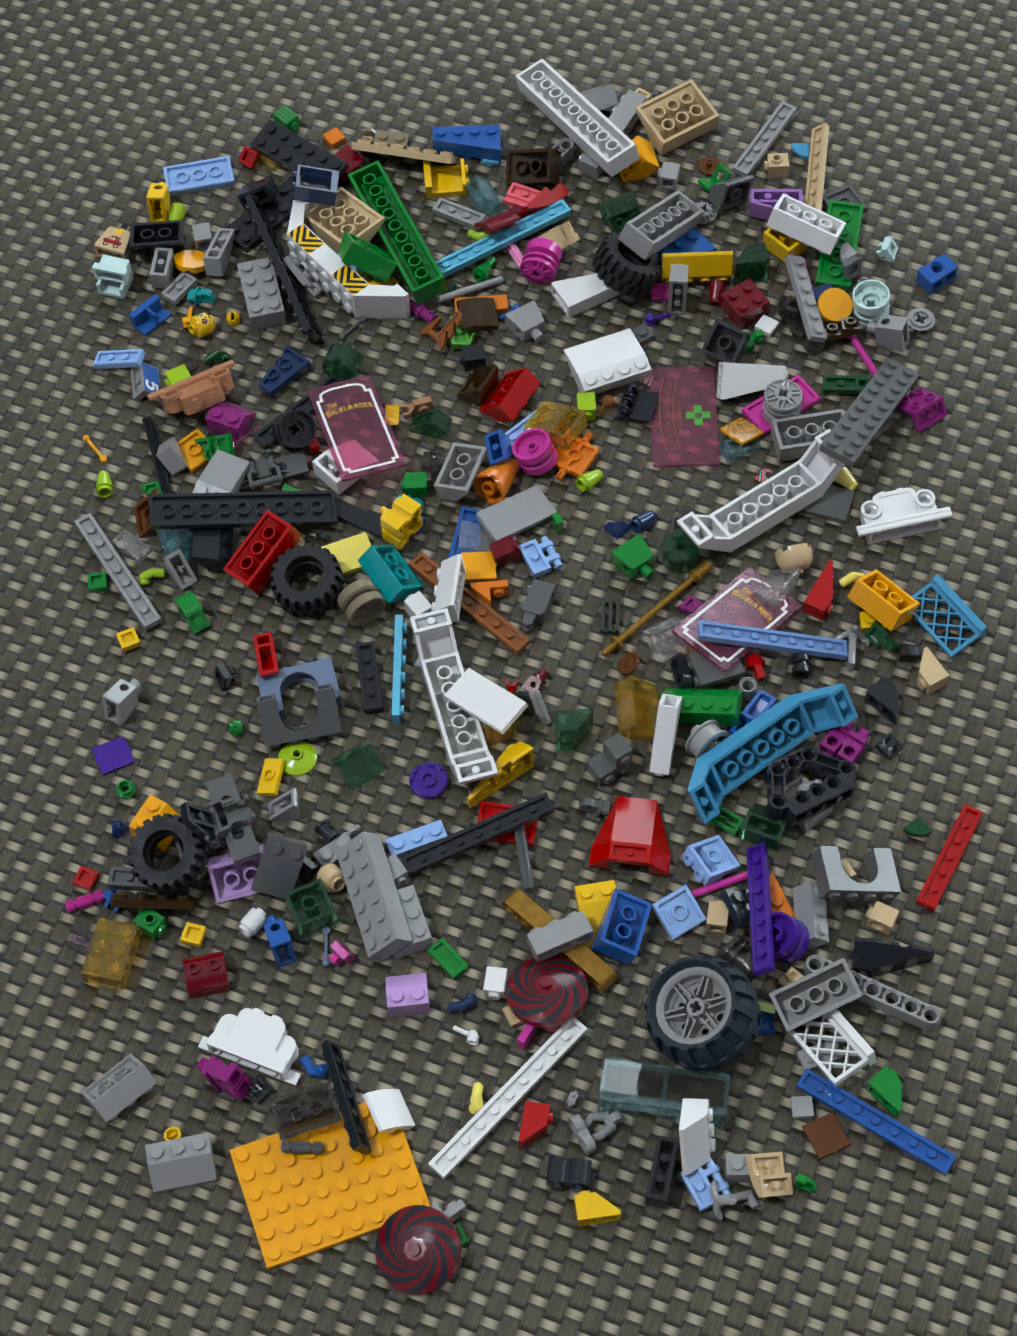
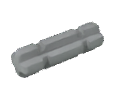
M538 689L530 691L529 696L533 700L532 704L537 716H539L540 724L543 726L550 724L551 718L548 715L543 699H541L540 691Z

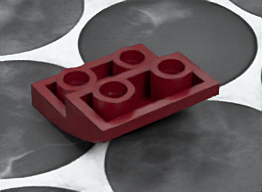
M505 211L476 222L474 226L476 230L482 228L484 234L491 232V235L501 232V227L506 226V229L516 226L515 222L521 219L517 214Z

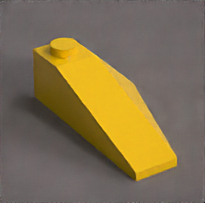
M519 741L505 749L495 762L498 775L481 779L467 797L470 809L534 767L532 746Z

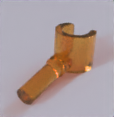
M605 395L603 397L602 406L596 417L600 418L606 406L613 407L614 396Z

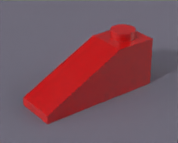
M831 560L825 566L803 604L802 612L821 621L824 620L826 615L830 616L834 608L832 605L833 561Z

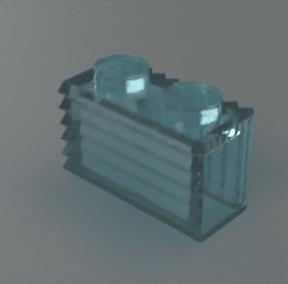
M475 175L466 185L477 210L493 215L501 206L490 180Z

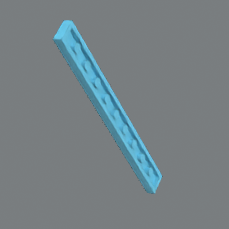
M561 199L515 222L516 226L508 229L505 227L501 229V232L493 235L490 234L436 261L443 276L446 277L571 215V209Z

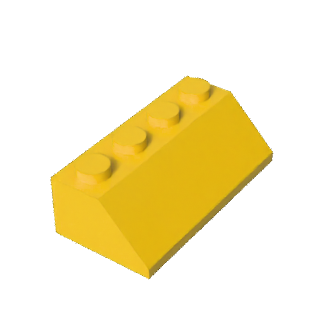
M733 251L662 253L661 282L665 281L666 284H669L671 264L689 265L688 283H692L693 280L707 283L712 279H721L726 282L732 276Z

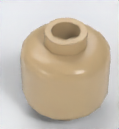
M326 864L317 873L318 884L329 893L341 891L346 884L342 870L336 864Z

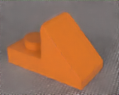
M508 580L470 583L471 592L490 607L491 597L502 598L509 596Z

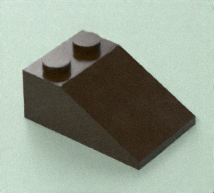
M553 148L507 150L505 185H511L515 182L524 186H557L560 182L561 152Z

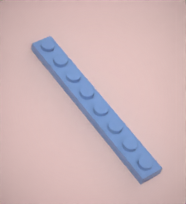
M699 620L697 623V639L701 641L790 653H806L812 656L846 660L848 657L847 640Z

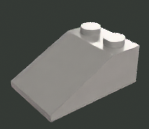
M217 449L197 480L192 493L239 492L251 462Z

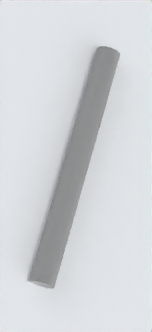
M499 276L439 295L438 301L444 302L503 283V277Z

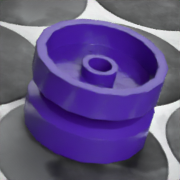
M773 912L774 958L784 963H792L800 959L808 948L810 937L808 929L803 922L788 914Z

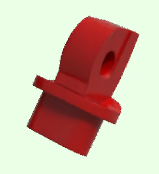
M759 653L747 656L745 658L747 662L746 669L753 670L757 682L764 680L766 675L762 666L765 665V660L761 659Z

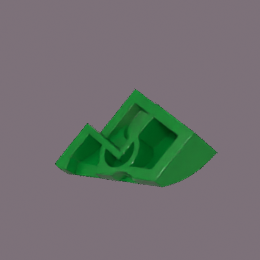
M231 433L194 439L195 443L199 444L204 451V458L209 462L217 449L235 456Z

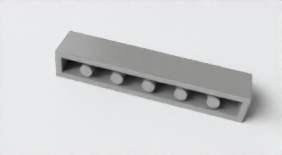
M629 89L625 95H622L620 103L613 108L608 119L627 136L639 119L635 107L646 102L647 97ZM586 152L579 156V171L598 178L603 168Z

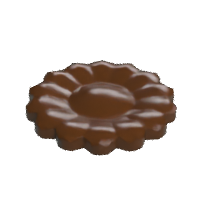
M713 156L702 157L697 164L698 170L702 174L712 176L720 161Z
M635 652L624 655L617 664L619 673L628 675L630 672H633L640 663L639 655Z

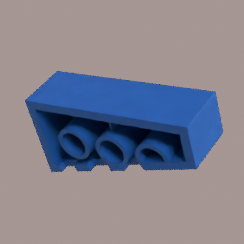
M500 125L432 127L433 150H437L438 154L447 151L453 152V156H463L464 159H471L473 157L480 158V161L487 159L498 161L501 164Z

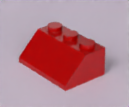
M527 367L506 372L478 411L501 423L512 422L518 417L519 411L527 405V400L530 396L536 393V388L540 382Z

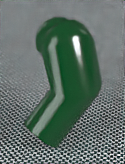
M216 349L205 356L203 360L207 365L215 360L225 363L230 360V355L226 351Z

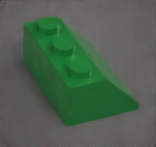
M346 230L344 231L338 253L342 262L347 266L353 265L357 267L356 269L363 274H366V272L371 274V277L379 282L380 280L387 282L397 266L391 255Z

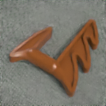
M458 310L439 333H436L434 330L442 322L441 317L429 323L420 332V335H429L438 343L439 350L442 351L446 345L447 337L449 339L453 338L455 325L457 327L460 326L462 312Z

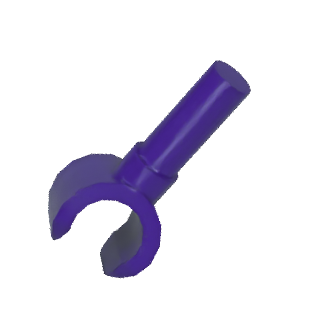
M649 312L645 315L647 319L644 321L648 325L654 326L658 320L669 317V313L654 316Z

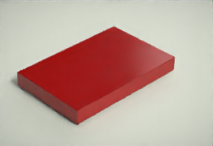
M481 801L477 823L516 805ZM538 820L524 825L527 845L529 847L534 846ZM514 830L491 841L516 845Z

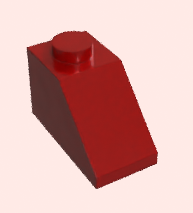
M525 1101L518 1139L519 1148L526 1147L545 1134L548 1130V1125L553 1124L554 1112H551L550 1104Z

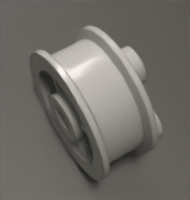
M716 720L706 721L692 728L691 735L685 744V750L688 754H693L697 760L698 757L725 740L730 734L726 730H721Z

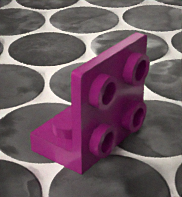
M924 388L914 390L913 393L904 397L896 407V409L911 415L914 428L918 432L948 415L943 396Z

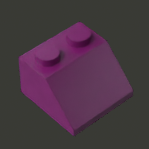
M223 401L213 405L206 415L207 429L219 435L231 433L232 439L240 442L256 413Z

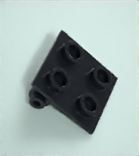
M631 382L625 388L616 417L651 422L660 393L638 390L637 385Z

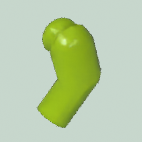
M470 229L467 236L478 241L490 235L491 232L484 234L483 230L477 232Z
M150 568L140 573V584L148 585L150 583L149 578H165V568Z

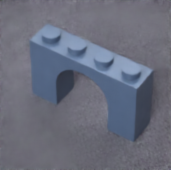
M331 657L320 658L308 663L302 662L292 667H282L279 669V674L261 678L260 674L256 675L261 696L276 694L278 710L282 720L286 719L282 694L289 685L299 681L309 682L314 686L333 683L337 707L342 706Z

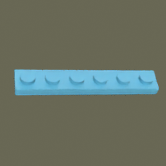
M395 615L392 689L393 724H401V717H404V705H401V700H405V689H402V683L406 682V674L402 672V667H406V655H403V650H407V639L403 638L404 634H407V622L403 621V615Z

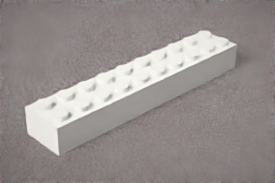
M544 59L539 60L515 76L519 90L611 177L639 160L636 144Z

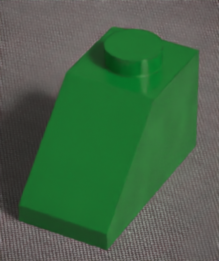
M884 1066L867 1083L866 1090L895 1118H898L902 1111L901 1080L893 1069L889 1070Z

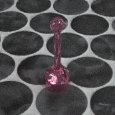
M256 425L252 431L237 440L232 439L234 452L238 449L239 442L258 432L262 427Z

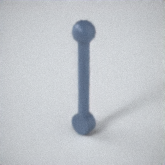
M324 927L322 929L324 934V960L322 964L327 967L330 965L328 960V935L331 931L329 927Z

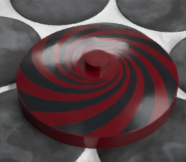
M552 956L537 963L534 957L521 963L510 974L505 990L508 1007L514 1016L528 1025L541 1028L557 1027L576 1018L584 1009L589 993L587 978L580 967L572 961L559 956Z
M424 1205L404 1207L393 1213L382 1225L375 1246L376 1262L384 1279L395 1289L413 1295L435 1292L450 1281L458 1268L461 1258L459 1233L450 1218L433 1207Z

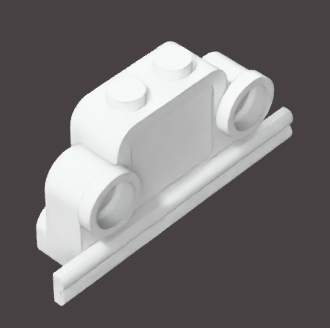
M898 488L893 491L879 492L873 496L872 500L862 504L860 516L862 525L856 526V531L859 537L865 536L869 545L939 530L941 520L951 518L953 515L950 507L937 509L935 495L928 489H921L915 492L912 488Z
M245 1008L240 1011L238 1017L233 1014L222 1016L210 1037L203 1036L198 1045L200 1049L294 1086L298 1084L301 1077L300 1073L290 1070L292 1063L299 1056V1049L295 1040L287 1036L283 1019L276 1015L268 1016L258 1008Z

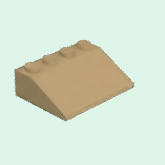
M692 79L635 107L651 143L660 155L717 128L720 116Z
M343 187L337 189L335 206L316 204L305 212L304 216L305 225L337 253H339L345 230L370 242L385 221L382 215Z

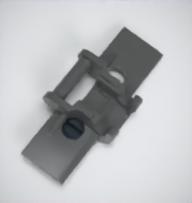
M266 449V458L254 460L251 454L246 455L247 461L251 462L246 473L248 479L243 481L239 492L248 489L254 491L258 487L276 482L283 483L284 479L309 473L304 451L273 459L271 449Z
M232 774L205 782L211 802L206 803L204 808L215 811L219 838L225 837L233 862L237 863L260 855L261 853L251 828L256 824L257 818L255 813L251 811L248 794H244L241 800ZM222 811L225 813L228 825L222 827L217 814Z

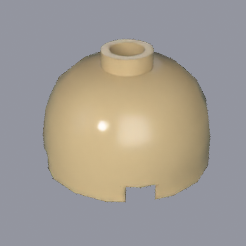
M807 543L787 546L788 549L784 552L781 548L774 553L778 567L786 573H792L793 576L804 574L803 570L809 568L813 560L812 547L810 544L807 545Z

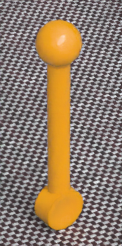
M84 435L83 441L91 446L100 457L102 463H106L107 457L100 453L90 441L88 435Z

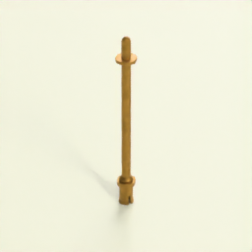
M704 560L697 568L691 569L688 578L619 637L611 636V643L602 650V656H608L615 649L621 651L623 649L622 643L693 582L699 583L702 577L713 569L711 563Z

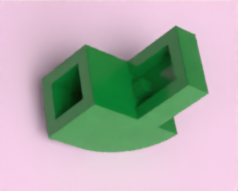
M187 591L172 600L180 616L185 618L193 634L210 626L202 610V605L191 591Z

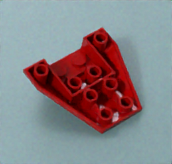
M618 796L591 846L589 867L609 869V862L649 866L650 874L669 876L671 855L658 801Z

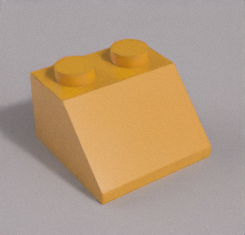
M150 794L129 824L131 836L135 837L137 834L135 832L136 828H142L144 826L143 822L146 819L152 821V817L159 814L162 817L164 813L172 814L173 816L180 815L166 802ZM173 836L163 839L156 849L165 853L174 840Z

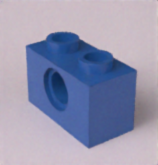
M945 254L935 257L929 264L919 268L916 282L927 293L932 294L956 278L958 266Z

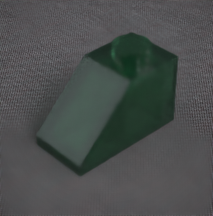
M436 407L414 416L409 431L437 438L449 432L452 419Z

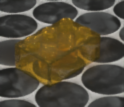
M98 918L81 972L84 982L124 990L141 936L138 925Z

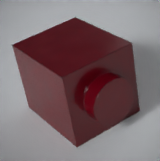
M509 535L489 544L494 560L501 567L521 558L519 553L521 548L518 541L513 540Z

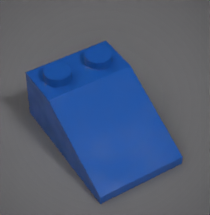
M615 888L597 929L591 949L629 965L638 955L652 904Z

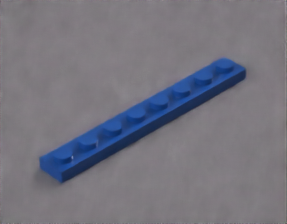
M808 1068L796 1085L797 1089L812 1096V1098L946 1176L956 1158L954 1154L839 1086H834L832 1082Z

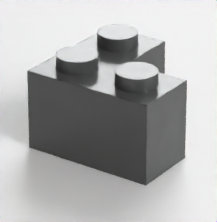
M620 732L603 742V751L587 760V771L599 787L612 783L616 777L621 774H627L632 768L633 749Z

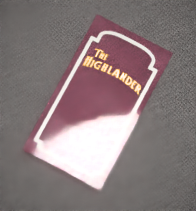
M370 375L307 390L342 482L406 466Z
M749 567L674 627L671 632L721 671L726 672L750 652L753 647L698 640L697 623L699 620L776 630L800 610L802 605L753 568Z

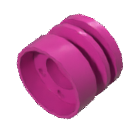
M531 239L527 244L520 265L522 276L536 284L551 283L555 278L562 257L561 247L550 239Z

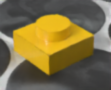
M867 612L859 613L861 632H867L874 621H877L869 616Z
M134 627L116 633L123 652L141 646Z
M186 922L180 942L200 948L207 931L206 927Z

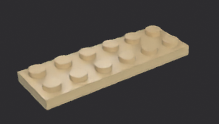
M358 139L357 142H352L351 148L353 150L447 164H455L458 156H453V152L443 151L438 154L437 150L424 149V151H420V147L413 146L404 149V145L391 144L387 146L388 143L374 142V144H371V140Z

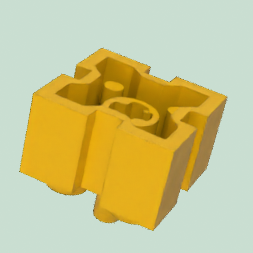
M403 494L393 502L392 509H388L385 506L380 508V513H382L380 517L382 538L401 550L409 541V537L412 534L414 535L423 526V518L420 516L422 514L421 504Z

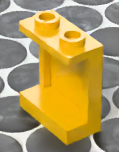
M460 159V165L430 167V161H423L426 198L467 195L466 188H470L469 178L465 177V175H468V165H464V159Z

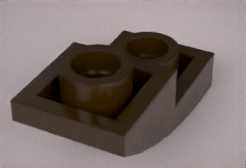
M841 318L840 324H823L827 336L826 340L841 339L860 332L859 318Z

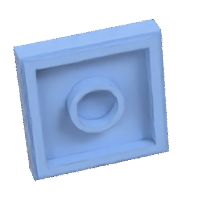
M683 885L652 904L654 912L671 940L707 920L687 885Z

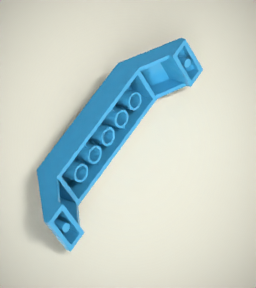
M841 683L788 695L698 757L687 791L702 823L706 824L720 814L719 808L726 794L767 767L774 759L781 757L815 732L839 726L844 727L856 719L858 714L845 684Z

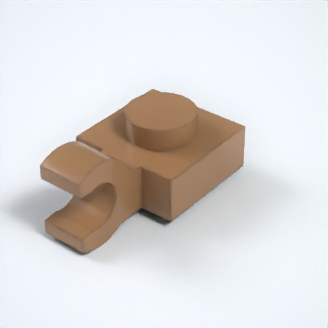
M431 397L414 399L411 404L401 405V412L408 411L403 413V418L409 419L414 413L415 416L433 412Z

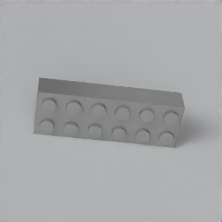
M677 190L627 222L618 239L626 247L633 250L638 257L646 260L696 227L704 210Z
M363 831L337 849L336 854L368 958L386 960L413 942L380 835Z

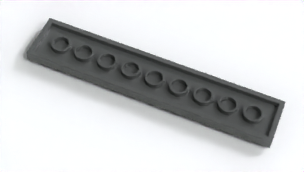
M887 358L822 442L819 451L852 468L916 382L919 373L899 364L896 360Z

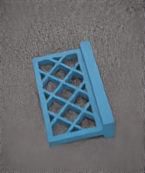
M939 574L934 576L929 584L911 596L918 602H922L921 610L916 609L912 617L951 659L979 638L982 639L987 635V626ZM932 588L936 593V599L925 598V593ZM924 602L935 603V611L923 610ZM938 603L946 604L949 607L948 612L937 611ZM923 614L934 615L933 623L924 622L922 620ZM936 615L948 616L947 624L936 623ZM950 616L959 617L961 624H949ZM935 627L946 628V636H937L934 633ZM960 629L959 638L948 637V630ZM962 630H971L974 634L971 638H961ZM947 641L959 642L958 647L951 651L947 647Z

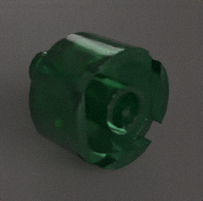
M349 342L334 343L327 351L322 362V369L328 376L335 374L338 378H342L343 382H352L362 364L364 356L352 348Z
M674 529L664 538L662 543V561L665 568L676 574H682L685 571L689 572L698 564L700 548L683 530Z

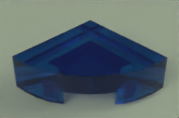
M611 521L604 525V529L618 540L630 529V524L624 521Z

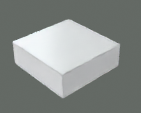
M763 314L755 325L754 330L762 329L764 335L770 338L779 326V322Z

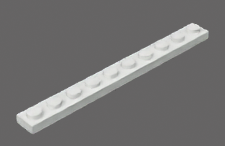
M576 1018L563 1024L428 1163L429 1167L444 1180L587 1032V1028Z

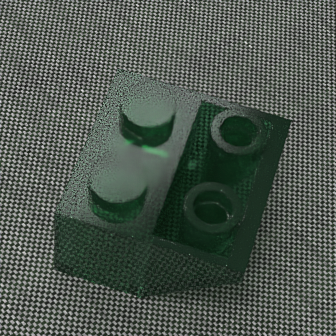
M634 190L597 203L601 217L611 233L622 232L627 222L641 214Z
M753 804L741 827L740 838L754 844L765 842L768 849L778 852L789 824L784 818L778 821L769 819L765 814V807Z

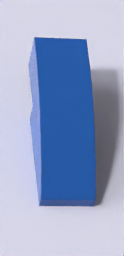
M760 689L741 712L739 725L733 726L729 734L732 735L774 706L777 698Z

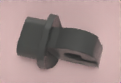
M600 796L598 800L583 798L579 802L578 810L591 812L596 817H599V815L608 816L610 801L602 800Z

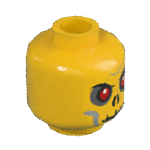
M205 312L191 317L188 325L190 333L194 334L197 338L212 334L216 327L213 316Z

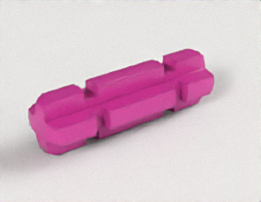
M98 890L92 895L89 893L77 897L75 901L73 899L66 901L65 906L70 913L76 911V908L82 909L94 905V902H103L105 900L103 898V891Z

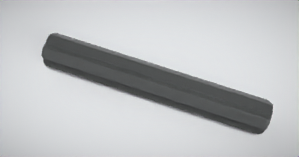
M525 826L514 830L523 890L532 891L534 889Z

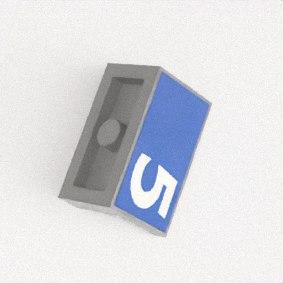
M142 362L140 367H134L130 371L134 400L140 401L147 394L161 389L158 368Z

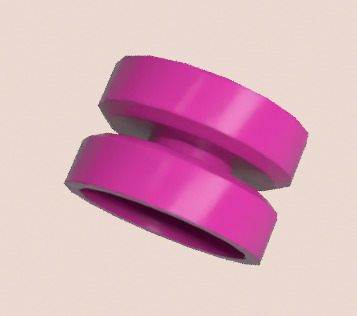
M541 428L524 431L514 440L512 445V452L524 473L537 476L551 470L558 460L556 447L548 433Z

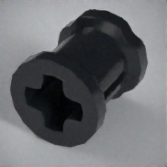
M328 819L320 821L314 829L317 834L324 838L326 844L340 836V833L332 828Z

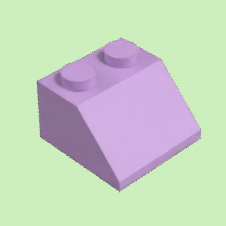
M426 973L385 977L389 1017L430 1012Z

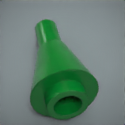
M491 257L486 263L472 271V275L477 282H483L488 279L492 266L497 261L496 258Z

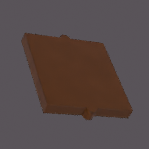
M833 1112L820 1118L816 1117L814 1121L802 1126L819 1160L831 1154L836 1155L837 1151L850 1146V1142Z

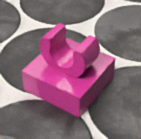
M335 940L330 946L335 951L329 956V960L333 964L338 966L343 960L351 963L355 959V956L343 943Z

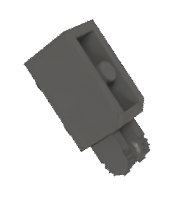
M533 579L532 584L528 585L525 594L527 597L525 601L522 600L519 611L522 612V629L525 633L532 632L536 623L542 624L545 622L555 597L554 584Z

